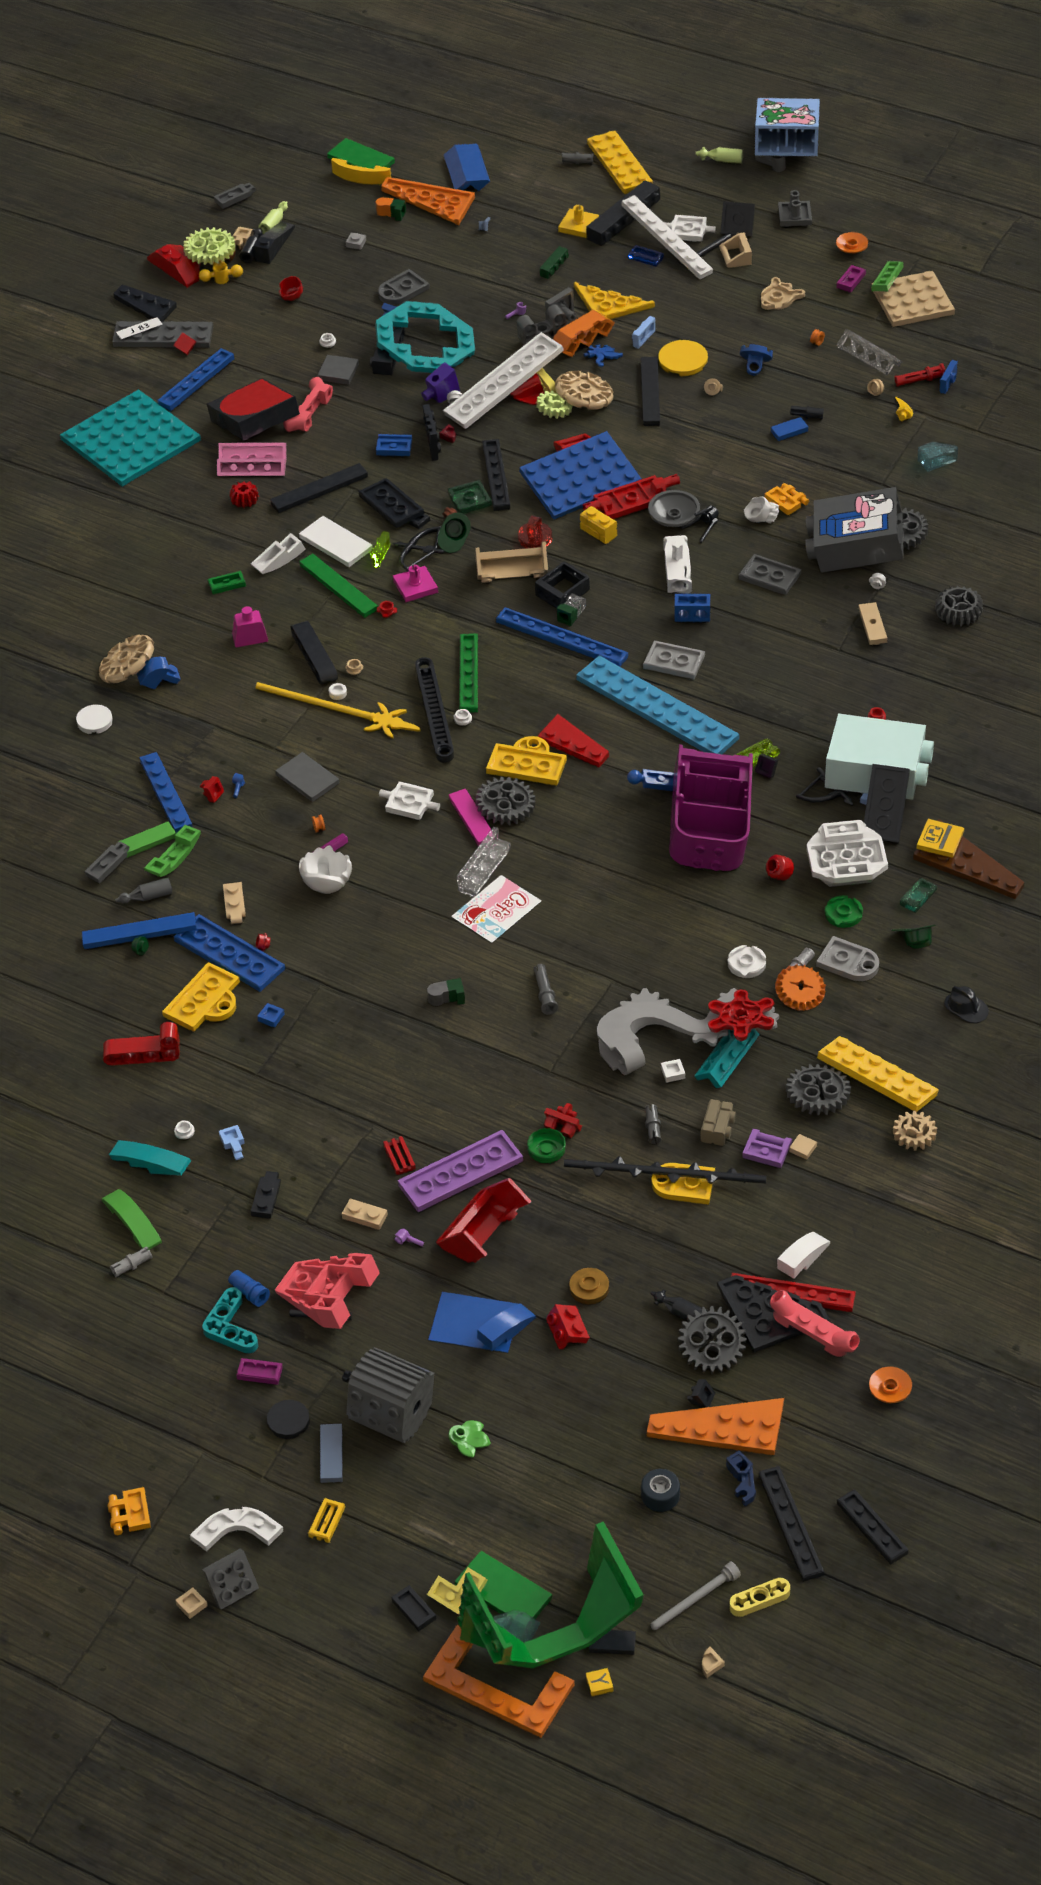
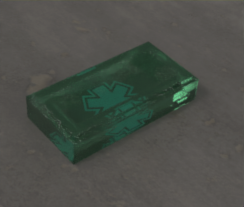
M920 878L900 899V905L916 913L937 890V885Z

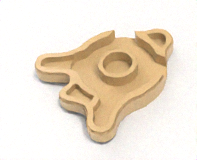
M774 277L771 279V284L761 292V307L766 310L787 308L793 301L804 298L805 291L803 289L792 290L791 283H783L778 277Z

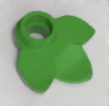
M470 1420L466 1421L462 1426L455 1425L451 1427L448 1433L450 1442L458 1447L461 1454L467 1457H474L475 1448H484L491 1444L489 1437L482 1432L484 1425L479 1421Z

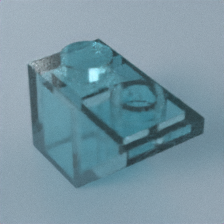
M514 1610L493 1617L497 1624L524 1643L532 1640L540 1625L539 1621L523 1611Z

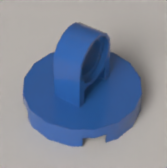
M749 344V348H745L746 346L743 345L740 348V356L747 359V373L756 376L761 371L762 363L772 360L773 351H767V347ZM752 363H755L758 365L759 369L757 371L750 370L749 366Z

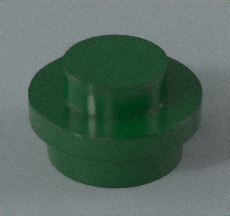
M136 937L132 942V951L137 955H144L149 948L146 937Z

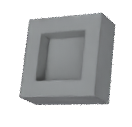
M351 233L346 241V247L361 250L366 242V235Z

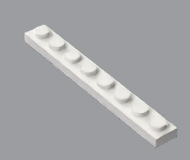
M635 195L622 201L621 206L697 278L702 279L712 274L713 268Z

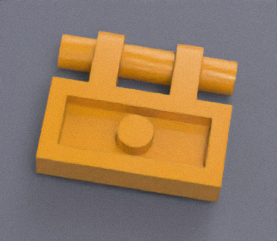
M783 483L781 488L776 486L765 493V498L768 502L779 505L778 509L787 515L801 508V503L805 506L809 503L806 495L802 492H797L792 485H787L786 483Z
M144 1487L123 1491V1499L117 1500V1495L114 1494L108 1497L109 1503L107 1506L108 1511L111 1513L110 1525L115 1535L123 1533L122 1527L124 1525H128L129 1532L151 1528ZM126 1509V1515L120 1516L119 1511Z

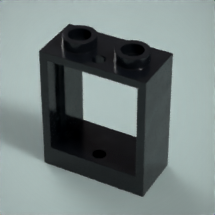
M565 561L535 582V595L556 609L560 604L570 605L590 590L589 576ZM564 578L575 584L564 593L553 587Z

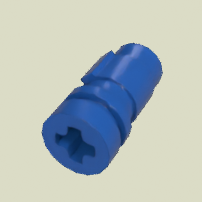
M235 1270L229 1277V1284L240 1290L246 1296V1299L255 1306L259 1307L267 1302L270 1291L261 1283L256 1282L240 1270Z

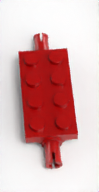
M677 474L665 478H657L654 475L593 495L594 501L584 503L582 505L583 510L585 511L592 506L610 518L615 519L646 509L655 495L667 491L668 487L679 485L680 478Z

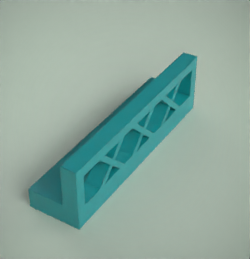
M728 1029V1035L723 1036L695 1074V1078L697 1080L708 1078L715 1088L722 1087L758 1038L759 1033L756 1029H751L747 1039L744 1041H738L734 1036V1031Z

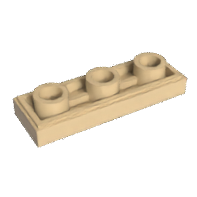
M876 602L859 604L858 609L869 645L887 643V635Z

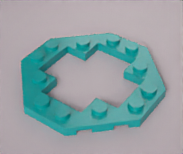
M406 301L377 319L375 323L377 347L390 353L389 356L398 362L402 361L407 365L406 368L413 372L432 373L444 362L451 367H456L466 357L470 358L475 352L473 328L439 304ZM408 317L438 319L440 330L456 332L457 348L443 347L442 358L411 355L410 344L394 343L393 326L407 328Z

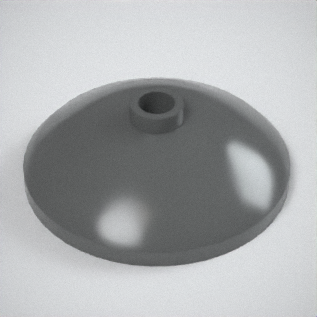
M668 490L655 495L651 499L648 511L650 517L663 526L682 527L693 522L698 517L694 513L700 511V503L695 496L688 492Z

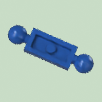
M643 769L640 773L638 770H631L627 775V780L633 785L642 782L643 788L673 791L674 773Z

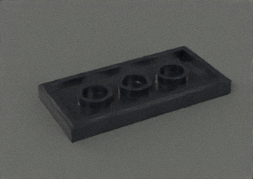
M387 478L358 491L359 497L395 528L425 514L422 507Z
M872 764L864 823L866 827L882 837V841L899 843L910 774L909 768Z

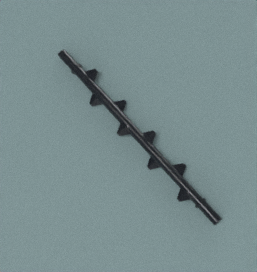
M618 1156L612 1163L587 1161V1159H564V1167L583 1168L584 1170L592 1169L596 1177H599L607 1170L630 1172L634 1178L641 1173L667 1175L671 1183H675L680 1177L703 1178L709 1184H713L716 1180L766 1184L767 1179L765 1175L746 1174L745 1172L744 1174L737 1173L734 1168H730L727 1172L700 1170L697 1163H693L688 1169L661 1167L659 1162H654L651 1166L625 1164L621 1156Z

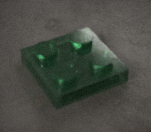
M480 480L448 488V495L459 513L464 514L492 506V500Z

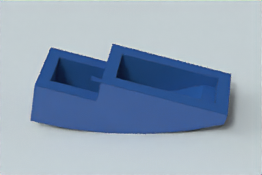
M521 1303L500 1312L478 1328L477 1339L493 1351L503 1341L508 1342L536 1318V1315Z

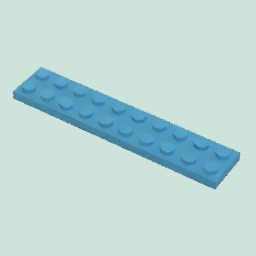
M600 655L576 675L579 682L703 752L723 754L739 740L737 732Z

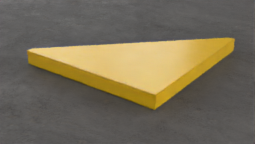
M577 282L574 283L575 290L588 310H595L609 319L655 307V302L651 300L647 302L639 297L631 295L627 297L619 292L610 290L606 292L598 287L590 285L586 287L579 285Z

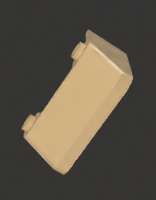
M542 542L539 548L480 552L479 547L475 549L477 577L482 583L492 582V579L533 576L534 578H541L548 572L546 542Z

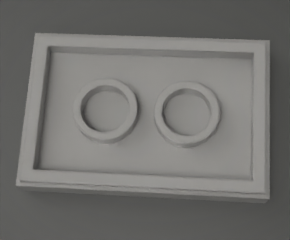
M654 641L643 663V669L695 679L705 657V651Z

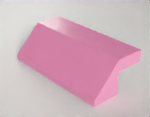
M219 443L217 476H285L286 443Z

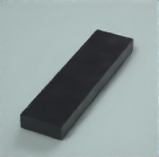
M855 1489L837 1499V1505L890 1565L908 1554L907 1547Z

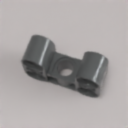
M553 304L549 306L546 311L547 320L536 324L533 323L528 315H522L518 318L517 333L523 345L527 344L540 332L553 339L558 330L567 325L566 315L558 305Z

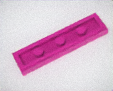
M463 789L449 794V800L477 845L480 847L496 841V836L484 817L481 816V812L477 811L478 807L468 791Z

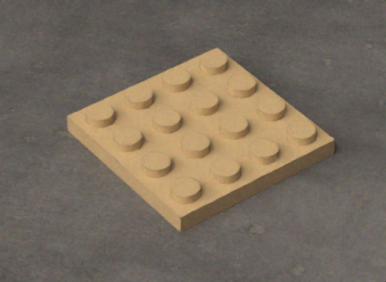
M933 271L899 277L895 279L888 291H873L892 327L955 314L952 303Z

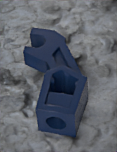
M737 1451L726 1458V1467L737 1481H742L735 1490V1496L738 1498L740 1495H746V1497L742 1498V1504L746 1506L753 1502L756 1496L753 1463L740 1451Z

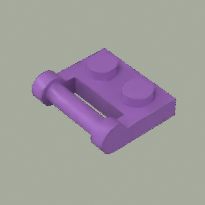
M753 1128L744 1148L743 1158L781 1168L789 1147L792 1145V1139L787 1137L783 1139L761 1133L760 1130Z

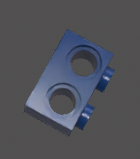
M675 594V622H710V594Z

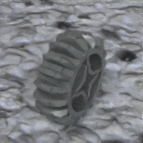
M958 585L956 588L950 586L949 590L944 589L943 592L939 593L935 603V610L941 621H946L947 624L952 623L953 626L965 624L968 626L969 623H975V620H979V617L982 615L983 600L981 595L977 594V591H972L971 588L966 589L965 586L959 588Z

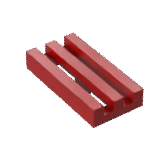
M402 1136L398 1137L399 1140L393 1138L389 1143L387 1141L383 1142L396 1175L416 1169ZM398 1145L401 1146V1148H402V1150H403V1152H404V1155H405V1157H406V1159H407V1161H408V1163H409V1166H408V1167H407V1165H406V1162H405V1160H404V1158H403V1156H402V1154H401V1151H400ZM392 1147H394L398 1159L403 1167L401 1169L399 1168L396 1159L391 1151Z

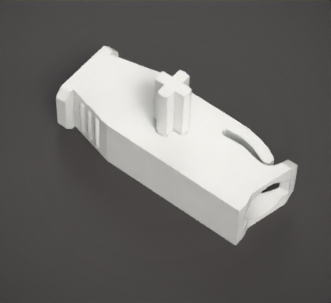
M666 536L664 538L668 593L688 594L692 592V580L687 537Z

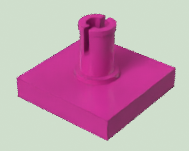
M413 565V567H409L408 572L393 575V581L405 602L438 593V587L425 566Z

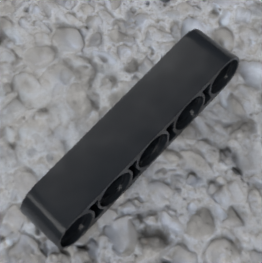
M309 621L291 625L292 636L319 684L323 685L338 680L336 668Z

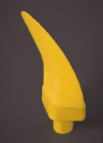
M895 397L900 405L896 411L899 420L904 421L912 418L913 411L911 407L900 398Z

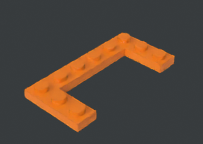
M457 1625L423 1676V1681L542 1738L575 1685L574 1680L554 1671L539 1697L531 1706L457 1670L473 1645L472 1643L460 1640L461 1628Z

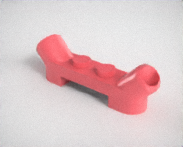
M320 377L310 380L309 388L311 393L306 396L303 404L299 406L300 414L283 422L287 432L296 430L307 432L312 426V414L320 403L327 405L332 397L333 387L331 385L324 384Z
M777 1291L771 1297L769 1303L774 1310L773 1317L781 1325L787 1328L789 1325L793 1326L825 1345L824 1350L837 1357L844 1356L847 1352L852 1353L857 1349L860 1340L856 1332L844 1331L793 1301L786 1291Z

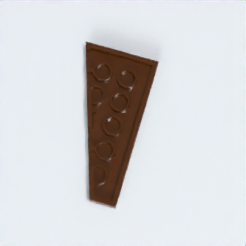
M963 836L953 858L919 849L913 854V859L1014 899L1018 897L1024 888L1023 880Z

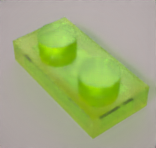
M382 532L380 538L378 537L376 540L375 548L370 552L373 567H380L390 547L389 532Z

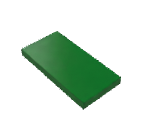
M347 138L327 153V158L347 160V165L374 169L375 166L389 168L395 163V158Z
M480 1551L466 1567V1569L470 1568L488 1579L480 1593L486 1605L524 1629L531 1625L552 1599L550 1592L483 1551ZM466 1569L455 1580V1586H457Z

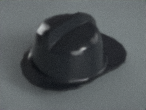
M954 986L951 994L945 999L946 1009L969 1023L982 1022L988 1016L987 1005L977 998L974 991L969 987Z

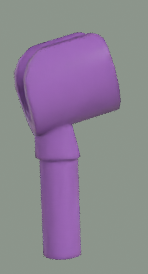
M518 302L516 309L505 315V318L508 319L516 314L524 315L526 305L523 306V302Z
M400 1229L395 1234V1241L399 1244H403L407 1240L421 1247L424 1245L423 1241L410 1236L406 1229Z

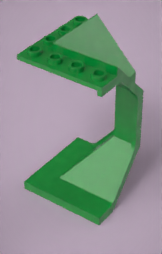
M603 1521L595 1524L587 1564V1571L593 1580V1584L576 1623L524 1643L494 1621L470 1572L465 1574L464 1583L462 1584L463 1592L461 1595V1605L459 1606L460 1612L459 1617H457L461 1628L460 1640L486 1648L495 1664L535 1668L591 1646L640 1608L644 1595Z

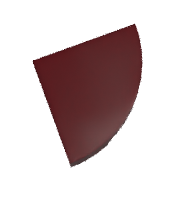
M448 424L439 433V438L454 443L456 432L453 426Z

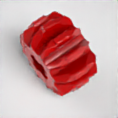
M245 481L232 485L229 493L232 504L236 505L237 508L251 507L252 504H256L259 497L256 485L251 482L245 483Z

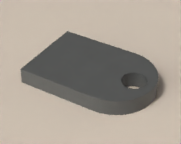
M408 269L379 286V299L390 305L402 304L430 289L427 281Z

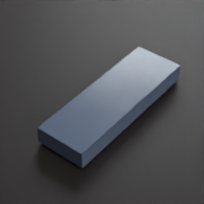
M342 1424L320 1425L321 1483L343 1482Z

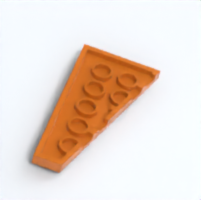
M386 177L381 186L383 192L405 200L457 225H460L475 199L474 192Z
M784 1398L651 1414L647 1428V1437L775 1455Z

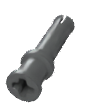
M537 964V967L534 966L533 969L540 991L538 999L542 1003L541 1011L547 1015L554 1014L558 1010L555 992L550 987L546 966L544 964Z

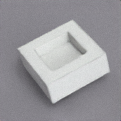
M680 1059L661 1063V1070L666 1083L685 1079V1071Z

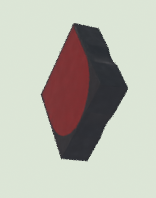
M264 378L207 403L211 422L229 430L233 435L242 440H246L269 427L300 414L296 396Z

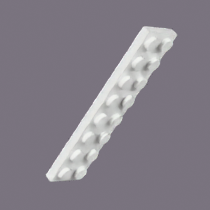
M540 332L443 410L444 414L467 429L563 352V346Z

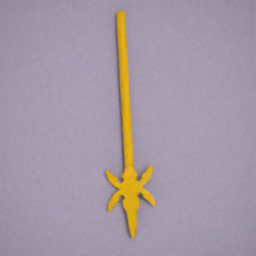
M259 682L256 684V689L369 719L374 724L364 728V731L367 732L376 731L383 727L384 733L392 739L394 738L393 734L390 732V728L387 727L396 730L405 729L420 732V727L397 717L407 713L406 709L394 710L388 714L387 708L378 702V706L383 714H380V712L375 714Z

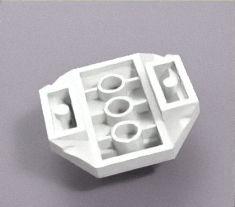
M861 820L824 823L807 843V854L812 877L822 880L829 887L870 883L888 869L882 837L874 830L866 827V824Z

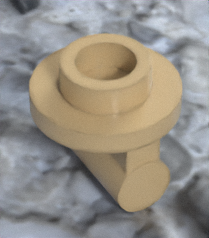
M713 378L708 379L704 384V390L709 395H716L723 388V385Z

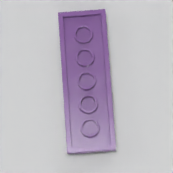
M500 1130L399 1179L398 1186L415 1209L420 1212L522 1162L523 1156L505 1132Z

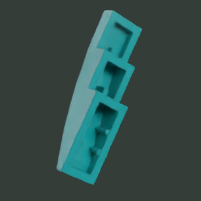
M118 1140L109 1154L112 1160L128 1161L131 1167L147 1168L152 1174L182 1176L191 1162L190 1158L169 1150Z

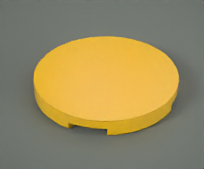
M689 340L673 341L663 346L659 351V365L667 373L672 372L679 374V376H689L702 371V368L708 362V353L697 342Z

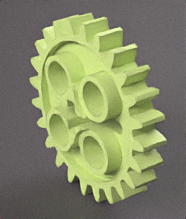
M208 227L206 230L201 228L200 232L194 231L195 234L190 233V237H186L183 245L185 256H188V259H192V262L198 261V264L204 262V265L207 262L211 265L213 262L219 264V260L224 262V258L229 259V255H233V251H235V240L231 233H227V230L221 232V228L215 230V227L212 230H209Z

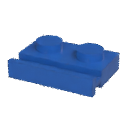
M378 434L376 455L410 456L412 435Z

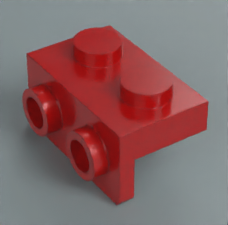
M554 1305L546 1320L558 1348L564 1349L568 1342L587 1343L590 1337L577 1307Z

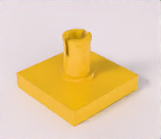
M575 205L573 209H569L558 226V232L587 238L586 226L598 218L599 215L584 212L582 205L579 210V205Z

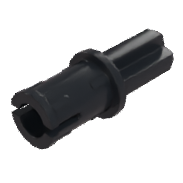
M809 405L807 407L791 406L790 408L791 415L805 416L806 419L808 417L823 419L824 408L809 407Z

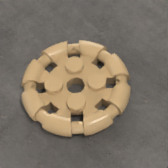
M569 371L561 374L555 381L557 394L563 400L566 399L568 404L578 408L587 407V410L602 409L603 406H608L613 400V390L609 383L589 372Z
M134 635L126 638L123 643L115 645L108 652V656L103 658L99 666L100 678L106 683L115 684L127 680L130 675L134 676L146 665V660H150L154 652L153 640L147 635Z

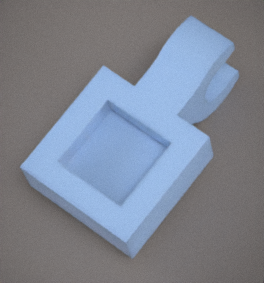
M238 1125L220 1130L219 1136L225 1150L231 1148L235 1160L242 1159L241 1145L244 1144V1138Z

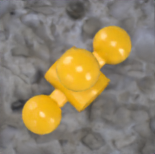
M219 260V264L213 262V272L207 269L201 270L199 272V279L203 282H208L214 277L217 284H225L229 281L228 275L236 278L242 276L243 268L240 265H234L231 269H228L225 261Z

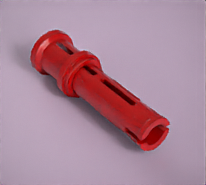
M941 363L939 366H927L921 371L895 376V384L900 386L922 380L932 381L934 378L943 376L945 367Z

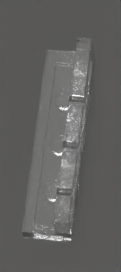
M848 329L845 330L836 345L885 375L889 374L894 365L900 367L902 363L897 357ZM848 337L849 339H851L852 345L847 347L842 346ZM863 346L864 352L857 354L856 347ZM875 353L876 360L869 361L868 354ZM887 360L889 363L884 370L881 368L880 362Z
M493 827L457 875L458 891L475 897L511 849V843L499 839V828Z

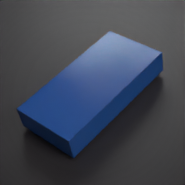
M801 417L771 427V432L778 441L808 431V425Z

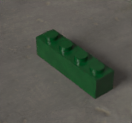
M559 246L540 267V276L549 279L563 262L568 259V249Z

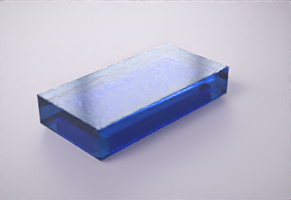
M635 245L628 253V258L657 267L663 260L664 253Z

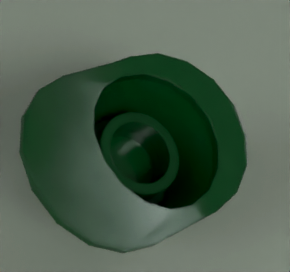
M457 512L448 515L438 534V544L445 552H457L464 545L471 528L467 516Z
M936 925L920 928L892 929L891 931H902L906 943L914 949H919L931 945L932 927Z

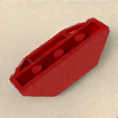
M167 244L147 257L148 261L185 287H189L199 281L201 263L198 264V261L192 262V259H188V256H185L184 247L181 245Z

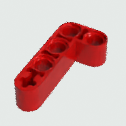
M172 1022L161 1024L159 1036L109 1039L103 1044V1061L107 1065L174 1061L180 1056L178 1027Z

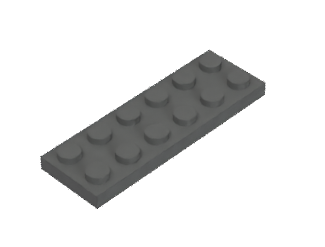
M117 321L112 341L113 347H174L173 345L183 332L196 340L197 343L194 347L210 348L213 322H161L162 325L121 339L116 333L117 331L140 324L142 321Z

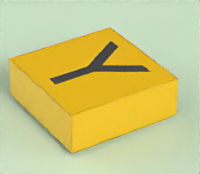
M608 1668L586 1673L591 1696L613 1691Z

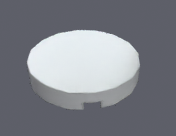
M90 705L81 709L76 717L78 728L87 734H92V732L98 734L106 731L112 725L111 711L102 705Z
M741 945L729 953L728 968L738 977L752 978L758 976L766 967V955L755 946L751 948L747 947V945Z

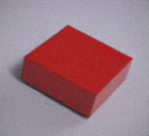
M182 332L173 346L188 356L197 342Z

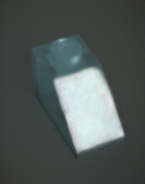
M930 442L918 447L917 460L929 472L957 461L958 447Z

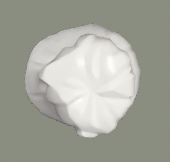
M763 496L755 497L745 507L744 514L751 522L766 521L767 523H772L776 520L779 513V505L772 502L769 503Z

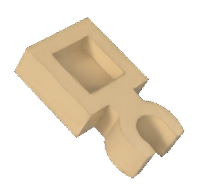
M237 228L233 237L235 246L239 245V250L243 248V243L246 242L247 238L253 236V229Z

